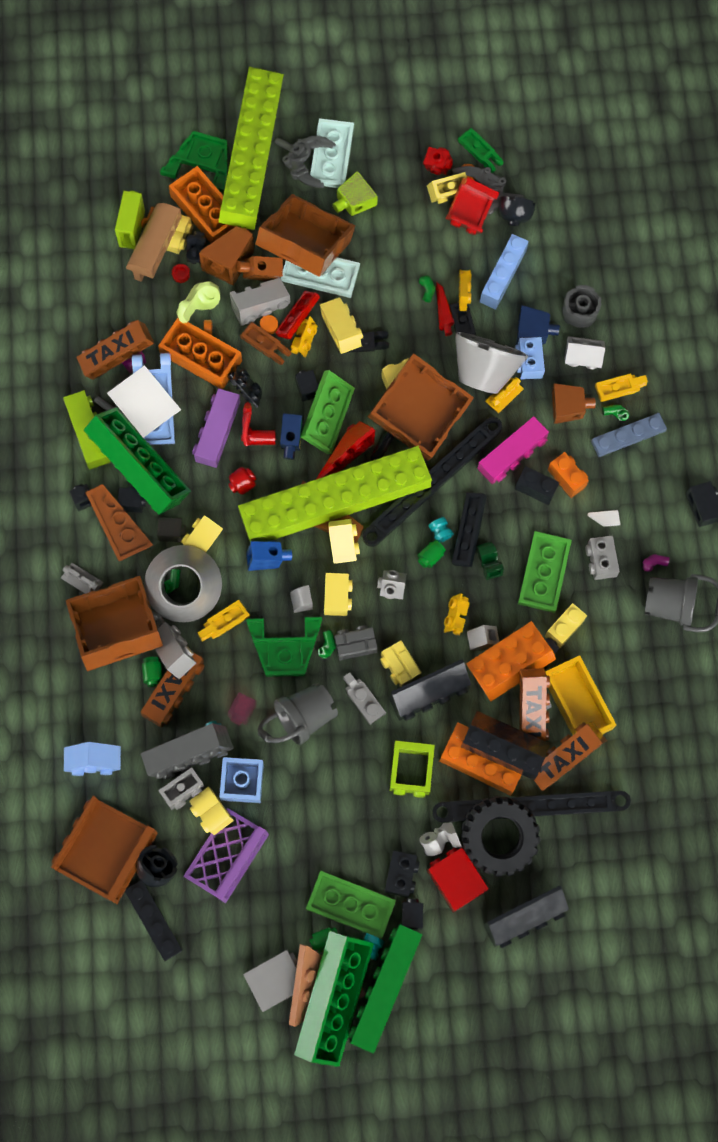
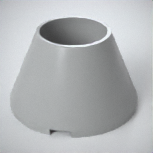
M462 332L456 333L455 336L459 382L481 391L497 394L528 357L526 353L507 345H500L490 339Z
M178 545L163 550L151 561L145 574L144 586L148 601L157 613L171 621L191 622L204 617L215 607L222 590V577L216 562L206 552L194 546ZM177 566L188 567L198 575L201 588L196 599L191 602L180 603L167 595L164 588V580L171 568Z

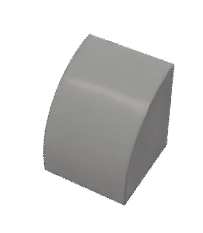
M309 585L297 588L290 593L294 613L313 610Z
M483 625L467 631L470 650L488 649L499 642L497 626Z

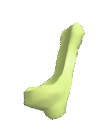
M210 281L195 284L187 298L179 303L176 313L180 322L187 323L196 309L210 310L215 308L220 301L219 286Z

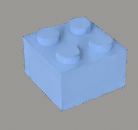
M223 757L220 800L261 803L263 760Z

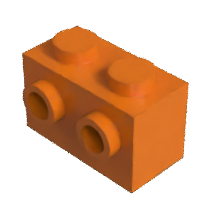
M564 452L550 462L548 472L556 481L560 482L559 485L570 498L586 488L589 481L588 476L576 466L572 456H568Z

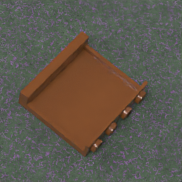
M92 796L91 800L89 799L85 803L84 812L81 817L75 820L73 824L74 829L71 834L65 837L60 853H56L53 857L51 868L111 902L118 904L136 873V863L141 852L146 847L152 845L158 832Z

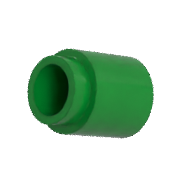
M437 540L430 542L418 554V562L424 568H432L444 556L446 549Z
M158 657L143 659V683L147 684L148 687H156L163 678L162 666Z
M328 927L312 934L313 938L309 940L314 951L318 950V953L324 951L329 931L337 932L336 927L331 929Z

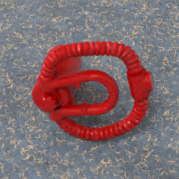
M246 402L243 408L241 441H243L245 446L276 445L275 430H252V428H249L252 406L251 403Z

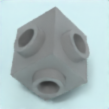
M384 570L383 577H379L377 588L381 589L380 596L387 599L396 598L403 600L406 574L395 570Z

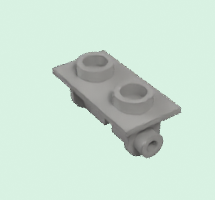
M73 563L63 568L64 574L61 579L83 593L98 591L103 584L101 580Z

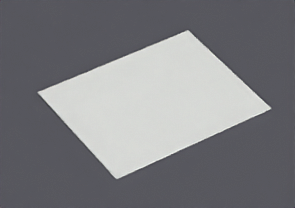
M145 365L107 393L143 438L181 410Z

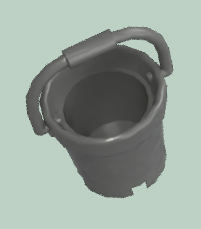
M692 574L691 577L686 579L650 577L645 615L679 622L685 631L707 632L712 630L718 624V597L715 620L706 627H691L698 580L712 583L717 590L718 582L713 578Z
M319 682L291 696H282L274 701L276 712L259 724L257 729L258 736L267 743H280L292 739L296 744L302 745L309 739L311 734L336 718L338 710L337 708L332 710L331 706L334 701L323 685L319 686ZM278 717L288 735L272 738L269 733L263 730V727L269 721Z

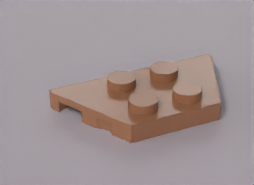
M300 944L289 1019V1025L294 1027L304 1021L322 958L316 951L303 944Z

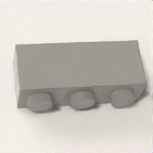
M164 622L158 628L163 646L155 650L166 669L180 679L196 664L192 657L194 653L186 646L188 643L180 636V630L175 625L170 626Z

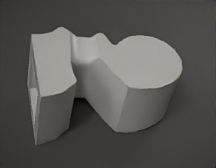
M452 822L443 823L441 827L435 828L434 832L425 833L420 837V843L423 845L424 853L427 856H435L442 853L446 842H450L452 847H462Z

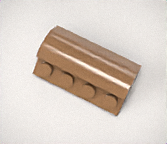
M165 203L155 205L126 266V269L133 272L135 280L142 282L144 276L154 278L182 218L180 208Z

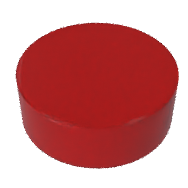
M177 264L172 268V277L176 282L184 283L189 280L190 270L185 264Z

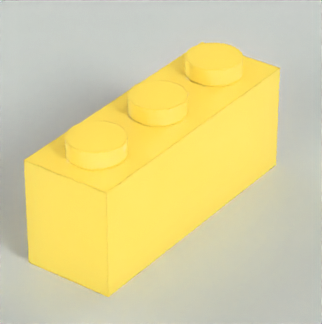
M339 297L320 304L322 318L340 353L362 347L361 339L363 335L361 329L356 328L355 318L353 315H349L350 311L347 303L344 304Z

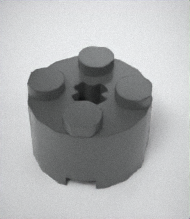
M578 285L576 288L568 291L562 307V315L567 324L577 328L590 327L596 321L601 308V297L594 291V288L587 285Z

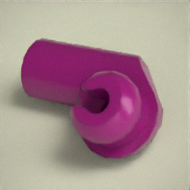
M653 554L644 559L642 568L644 571L651 572L653 566L657 564L668 566L670 557Z

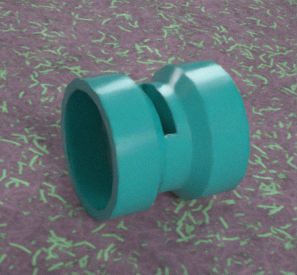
M445 517L436 519L429 524L430 530L435 532V540L440 543L454 535L452 530L447 527L448 522Z
M366 933L364 940L374 943L370 959L376 961L379 956L378 951L385 942Z

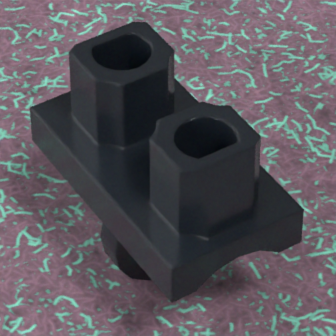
M195 231L193 235L188 234L187 262L192 264L199 263L201 265L199 253L206 247L205 233Z

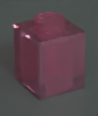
M238 692L228 711V716L231 718L230 721L237 725H241V723L247 725L257 706L256 700Z

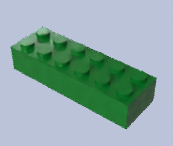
M117 407L95 415L85 427L84 432L88 435L89 439L100 448L101 452L109 458L114 467L125 476L126 480L133 485L139 495L150 504L151 508L158 515L178 506L191 492Z
M403 925L393 928L389 937V941L392 942L390 948L385 947L380 959L384 961L382 967L378 966L372 978L376 980L373 987L369 986L364 997L368 1001L365 1007H360L356 1016L359 1019L357 1027L352 1026L349 1033L350 1044L374 1054L423 934Z
M329 931L294 1053L295 1056L312 1063L340 1067L374 943Z

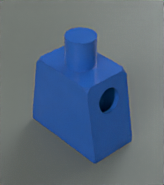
M251 541L246 552L248 571L276 569L280 567L282 561L292 560V550L282 549L281 542Z

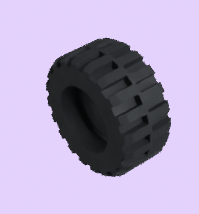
M493 796L490 799H483L479 804L476 803L471 812L466 814V820L462 824L461 840L466 854L475 866L488 874L492 873L496 876L507 874L509 876L514 875L515 871L520 872L524 870V866L527 863L531 864L533 855H537L539 850L537 846L540 843L541 837L539 836L540 828L536 823V818L526 806L509 797ZM496 817L511 819L519 830V840L516 846L510 852L503 855L491 853L482 842L484 826Z

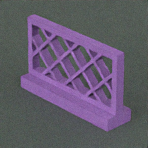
M229 808L226 810L231 816L236 818L237 826L225 827L217 833L225 834L226 843L215 845L214 838L217 834L213 835L211 833L184 874L186 879L224 903L228 901L269 836L265 829L260 826L258 827ZM250 826L254 829L250 837H242L241 828ZM238 829L240 839L229 842L227 832ZM241 843V852L232 855L230 845ZM227 846L229 856L218 859L216 849ZM213 850L215 860L204 863L203 855L205 852ZM230 860V869L221 873L219 862ZM216 863L218 874L207 876L205 866ZM202 867L203 878L195 879L191 877L194 869ZM219 877L220 885L214 891L209 888L208 880Z

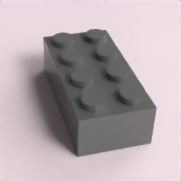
M212 723L142 752L141 756L148 776L167 780L175 777L174 773L179 771L183 773L198 763L199 765L207 764L215 756L217 758L226 756L228 751L234 748L226 726Z

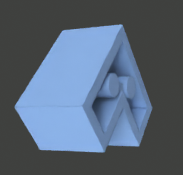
M85 742L64 748V771L72 772L73 776H83L84 773H96V771H100V775H112L113 771L120 770L121 746Z

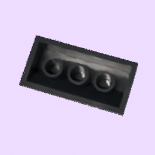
M463 659L391 691L389 700L399 721L402 719L408 721L416 716L415 713L420 711L423 713L428 712L437 703L442 705L449 702L452 696L457 695L460 697L468 693L471 682Z
M476 711L461 747L535 780L544 762L550 743Z
M558 886L485 923L484 927L494 947L499 945L502 949L512 943L510 939L516 936L521 939L530 934L528 930L534 927L539 930L548 925L546 921L552 918L557 921L565 917L564 912L569 910L561 886Z

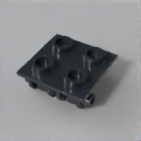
M237 365L235 373L232 371L228 374V380L234 387L236 386L237 390L241 389L239 393L242 394L247 402L253 403L258 408L262 389L258 383H254L250 379V375L245 369Z

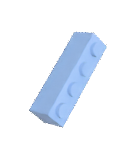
M514 234L511 235L481 293L480 303L495 310L497 309L526 253L529 241Z

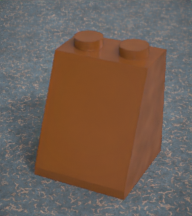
M236 226L202 249L199 253L202 271L234 286L241 272L236 270L237 261H244L250 258L254 252L253 234L246 228Z

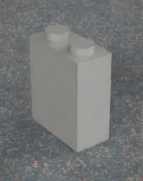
M286 950L243 974L262 1012L293 996L297 969L295 965L298 962L293 952L289 954Z

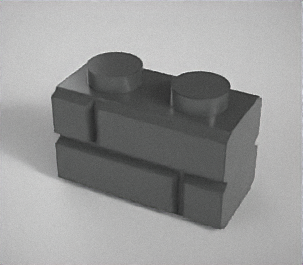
M367 625L357 627L355 631L349 632L348 629H344L334 635L339 661L377 653L373 627L368 628Z

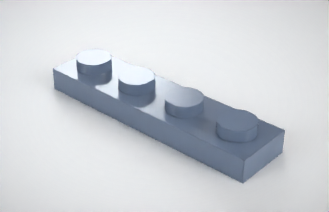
M660 413L592 438L591 443L598 457L666 432L667 428Z

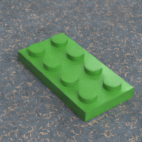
M330 370L324 371L300 437L325 454H332L355 388Z
M534 531L518 600L519 605L553 613L556 612L571 539Z
M320 871L306 910L382 939L396 900Z

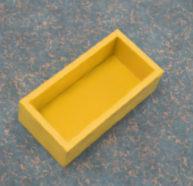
M580 655L545 671L546 676L549 675L550 687L548 689L572 735L577 732L575 729L583 722L586 724L593 722L602 734L615 728L616 723Z

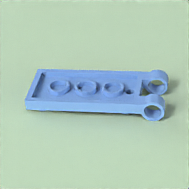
M160 353L161 369H151L149 371L173 399L170 353ZM142 354L132 355L133 373L143 367ZM174 416L145 436L144 439L150 445L175 444Z

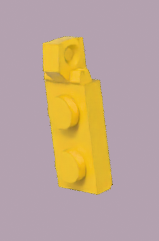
M459 270L460 311H467V304H471L472 275L470 270Z
M627 374L595 383V388L600 402L636 393L640 391L641 387L647 385L648 380L646 375L635 377V375Z
M237 600L209 618L203 624L205 628L198 632V636L202 642L210 637L212 639L218 638L249 618L250 615L240 600Z

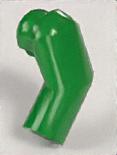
M425 275L420 277L419 284L426 289L423 301L430 303L436 287L431 277Z
M621 405L602 407L603 416L614 415L621 421L629 419V412Z
M171 569L170 579L164 582L167 594H170L179 587L181 570Z
M332 631L323 632L325 644L318 649V655L324 659L330 657L336 649Z

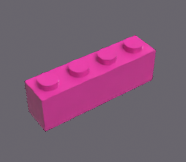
M533 416L478 463L477 469L492 485L496 481L501 482L507 476L506 473L510 469L512 471L515 470L523 458L528 459L534 453L533 450L536 447L541 448L548 441L549 431Z

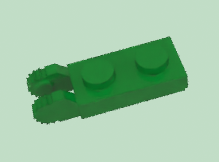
M472 128L468 129L458 138V142L485 168L489 167L491 173L496 168L488 160L490 157L498 166L503 165V160L495 152V149Z

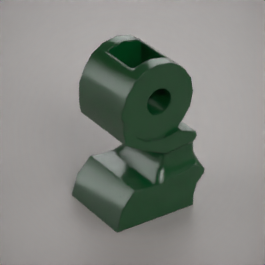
M492 541L477 545V554L481 561V566L484 568L486 580L503 576L504 567L501 562L498 563L497 550Z

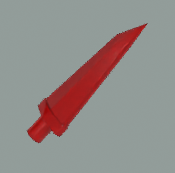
M436 281L439 330H444L445 336H451V326L455 322L444 288Z

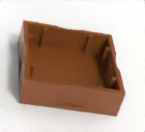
M291 194L281 205L280 209L260 226L255 245L320 277L349 245L355 225Z
M413 353L370 412L368 418L409 448L419 446L423 458L428 461L434 456L446 439L451 427L460 419L474 397L454 382L442 377L436 369Z
M140 576L113 584L102 590L91 591L66 600L69 615L76 631L80 655L87 671L163 646Z

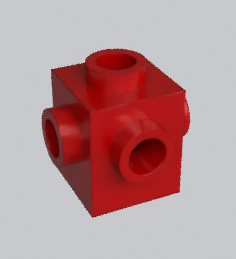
M429 147L423 164L427 170L435 175H447L448 169L450 170L452 167L453 159L447 149Z

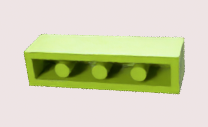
M85 390L63 397L89 470L111 463L109 458L101 452L100 448L84 432L85 427L97 415V412L92 413L91 407L94 406L91 396H86Z

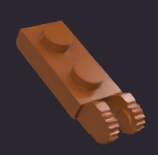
M253 322L240 335L241 339L267 357H271L279 365H283L285 361L275 353L277 349L285 356L291 355V351L282 345L278 339Z

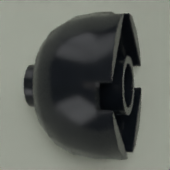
M510 196L500 197L499 212L502 218L509 222L508 225L519 227L520 223H526L532 218L536 203H533L532 200L520 197L509 200Z
M156 845L148 846L141 852L137 860V875L144 884L150 887L164 886L175 876L178 862L174 854L164 847L162 849L156 848Z

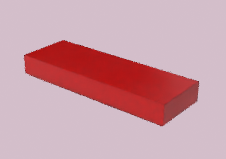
M304 291L276 330V335L291 339L320 296L315 292Z

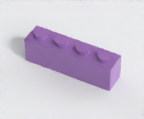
M219 388L217 393L213 394L211 398V410L206 412V424L204 427H201L198 436L200 438L199 443L194 445L192 452L195 462L214 468L218 466L240 405L239 394Z

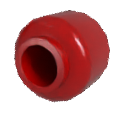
M240 467L229 475L230 483L228 486L233 493L238 492L244 495L256 486L255 481L257 478L249 467Z

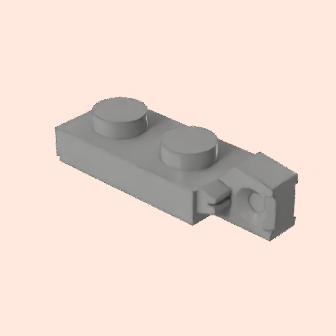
M351 673L344 676V681L348 685L345 688L347 695L369 725L386 714L385 710L360 678L355 680Z

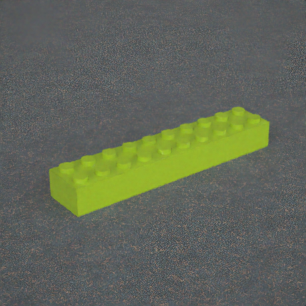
M249 67L219 223L255 230L284 74Z
M416 446L238 505L250 543L251 541L269 542L430 488L432 479L420 448Z

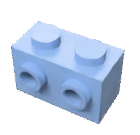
M542 337L519 338L515 349L528 355L527 360L517 370V373H520V379H542L545 372Z

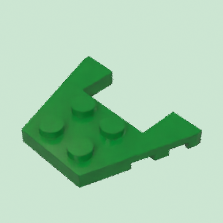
M193 131L180 146L179 151L172 155L167 165L161 168L160 174L176 179L182 164L193 167L198 166L200 169L216 173L212 183L221 193H224L228 175L227 140Z
M305 617V637L264 638V618L246 619L266 677L305 676L321 627L322 617Z

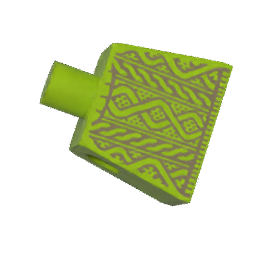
M357 171L337 189L338 201L332 205L337 213L346 209L351 216L375 207L378 196Z

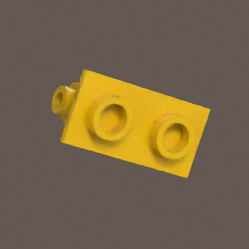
M311 317L304 319L296 332L301 337H294L290 347L292 353L298 354L300 352L304 358H306L308 351L311 349L312 340L317 333L318 326Z
M517 377L510 378L497 394L493 393L485 402L499 414L524 390L519 385L520 379Z
M463 594L452 596L449 601L448 616L444 620V633L453 631L454 635H460L463 632L466 619L461 618L460 615L467 616L470 604L468 602L469 598L462 597Z

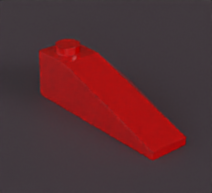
M361 421L356 425H350L316 479L340 472L370 448L375 441V429Z

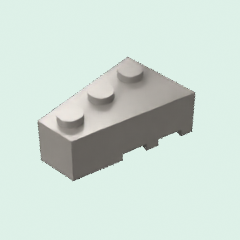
M281 278L260 283L258 288L251 289L250 286L246 287L245 291L241 293L230 292L231 307L241 326L249 325L256 319L270 315L277 309H284L290 304V295Z

